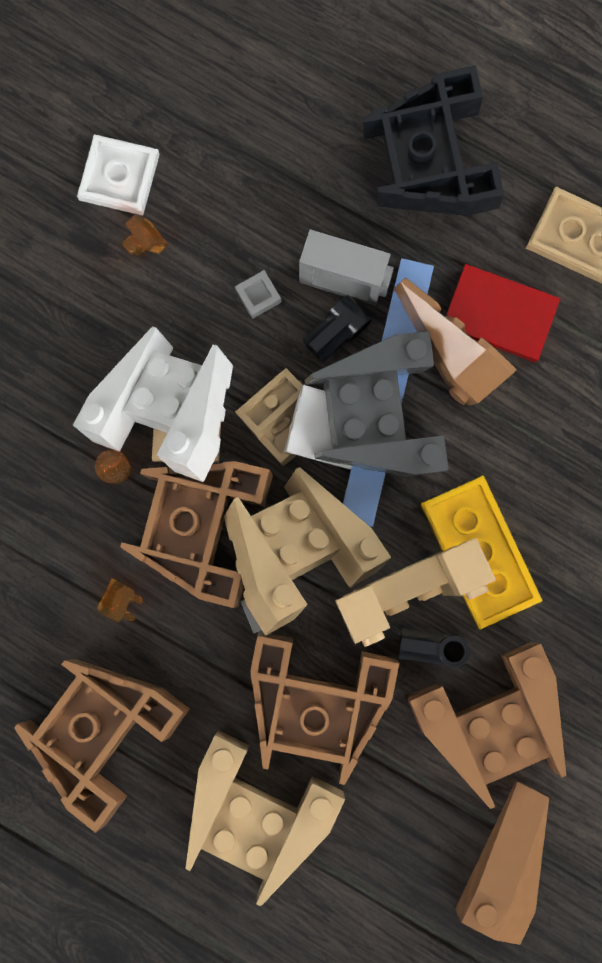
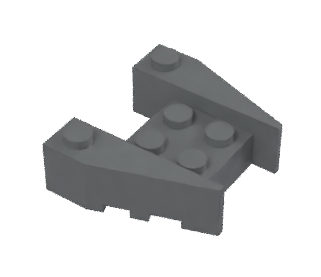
M430 331L396 334L314 372L304 380L305 385L324 383L332 449L321 450L315 453V459L389 473L400 477L433 474L449 470L444 435L406 440L397 375L422 373L434 366Z

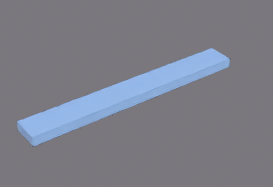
M401 258L394 288L406 277L428 294L434 266ZM393 290L382 341L396 334L417 332L395 290ZM409 374L397 375L401 405ZM352 466L343 504L368 526L373 527L385 473Z

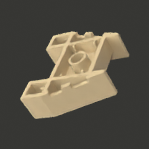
M300 467L294 471L284 487L290 496L289 498L250 516L239 497L232 501L224 515L229 540L233 542L237 557L235 563L238 575L241 574L245 588L243 594L246 605L265 636L293 621L307 606L306 601L292 581L295 578L331 559L349 588L376 574L391 559V556L373 529Z
M474 538L359 587L353 592L335 600L353 642L356 644L362 641L364 647L385 638L383 631L389 629L390 626L384 611L386 615L392 616L408 609V600L417 597L419 601H425L441 593L444 596H462L466 594L468 600L488 592L487 584L496 579L477 538Z
M218 730L198 770L185 869L191 871L202 849L263 879L258 890L256 902L257 905L262 906L329 835L345 801L344 791L312 776L297 808L235 778L249 745Z

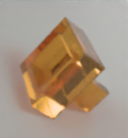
M134 215L125 224L132 235L125 239L122 245L130 255L135 252L137 256H140L145 251L160 253L168 245L146 218Z
M112 578L97 610L105 617L116 622H120L122 617L125 620L134 621L135 616L127 612L126 608L131 601L142 604L143 599L134 593L135 590Z

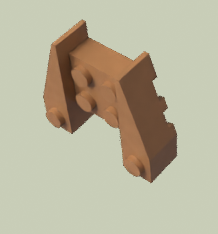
M236 461L212 464L204 482L174 472L168 467L141 469V475L158 481L141 546L121 543L120 548L146 563L167 579L175 582L196 598L231 608H239L244 590L241 574L238 575L237 571L213 566L224 523V515L227 512L230 499L234 500L239 497L241 502L265 508L273 478L272 472L269 469Z
M259 631L250 672L263 769L268 770L272 750L340 763L338 772L339 784L345 785L358 762L360 754L368 740L371 739L379 720L393 699L399 662L393 657L362 651L355 688L288 675L287 670L293 638L271 633L265 636L263 632Z
M530 642L500 655L514 688L460 712L454 713L443 686L438 683L406 696L420 730L490 809L494 808L495 805L486 787L487 784L546 759L551 771L561 778L567 776L556 676L540 643Z
M78 659L64 660L61 665L76 676L71 685L40 727L32 720L18 723L14 729L28 751L31 750L44 769L42 772L48 782L53 783L62 797L60 800L67 811L96 833L107 825L127 797L124 792L104 778L99 772L135 723L139 724L159 741L163 742L170 738L190 708L162 687Z

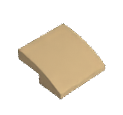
M287 368L235 411L242 422L282 467L296 456L284 452L302 385Z

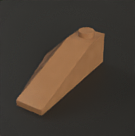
M406 277L394 288L416 331H430L434 364L444 383L450 388V395L462 405L467 404L468 406L478 404L517 370L482 337L478 342L470 338L464 329L465 324L458 318L441 315L439 313L441 311L440 305Z
M516 780L455 908L461 923L494 940L521 944L536 912L549 804L548 796Z

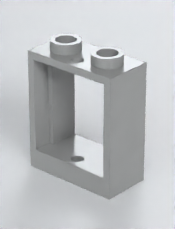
M309 230L299 261V283L341 296L349 294L354 300L376 306L378 297H385L394 269V267L388 266L391 254Z

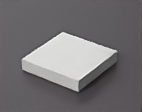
M94 134L77 194L79 201L143 216L160 155L158 149Z
M301 385L284 452L351 469L352 466L315 459V453L321 450L332 449L326 394L324 390Z

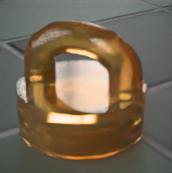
M116 450L102 452L95 462L96 475L108 484H119L127 479L130 473L131 465L129 459L122 452Z

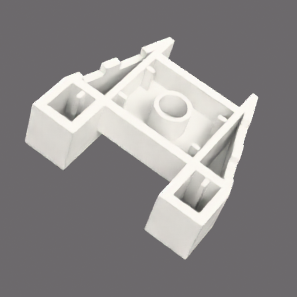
M151 327L89 394L73 426L92 442L119 452L135 422L166 432L167 435L157 456L174 472L204 482L220 448L221 439L218 437L220 422H224L226 409L223 405L226 389L230 387L233 365L217 345H212L203 365L170 356L173 350L172 345L157 328Z

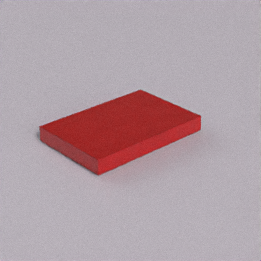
M465 264L446 316L456 317L465 324L464 329L467 335L478 342L482 337L494 348L536 363L540 358L561 298Z

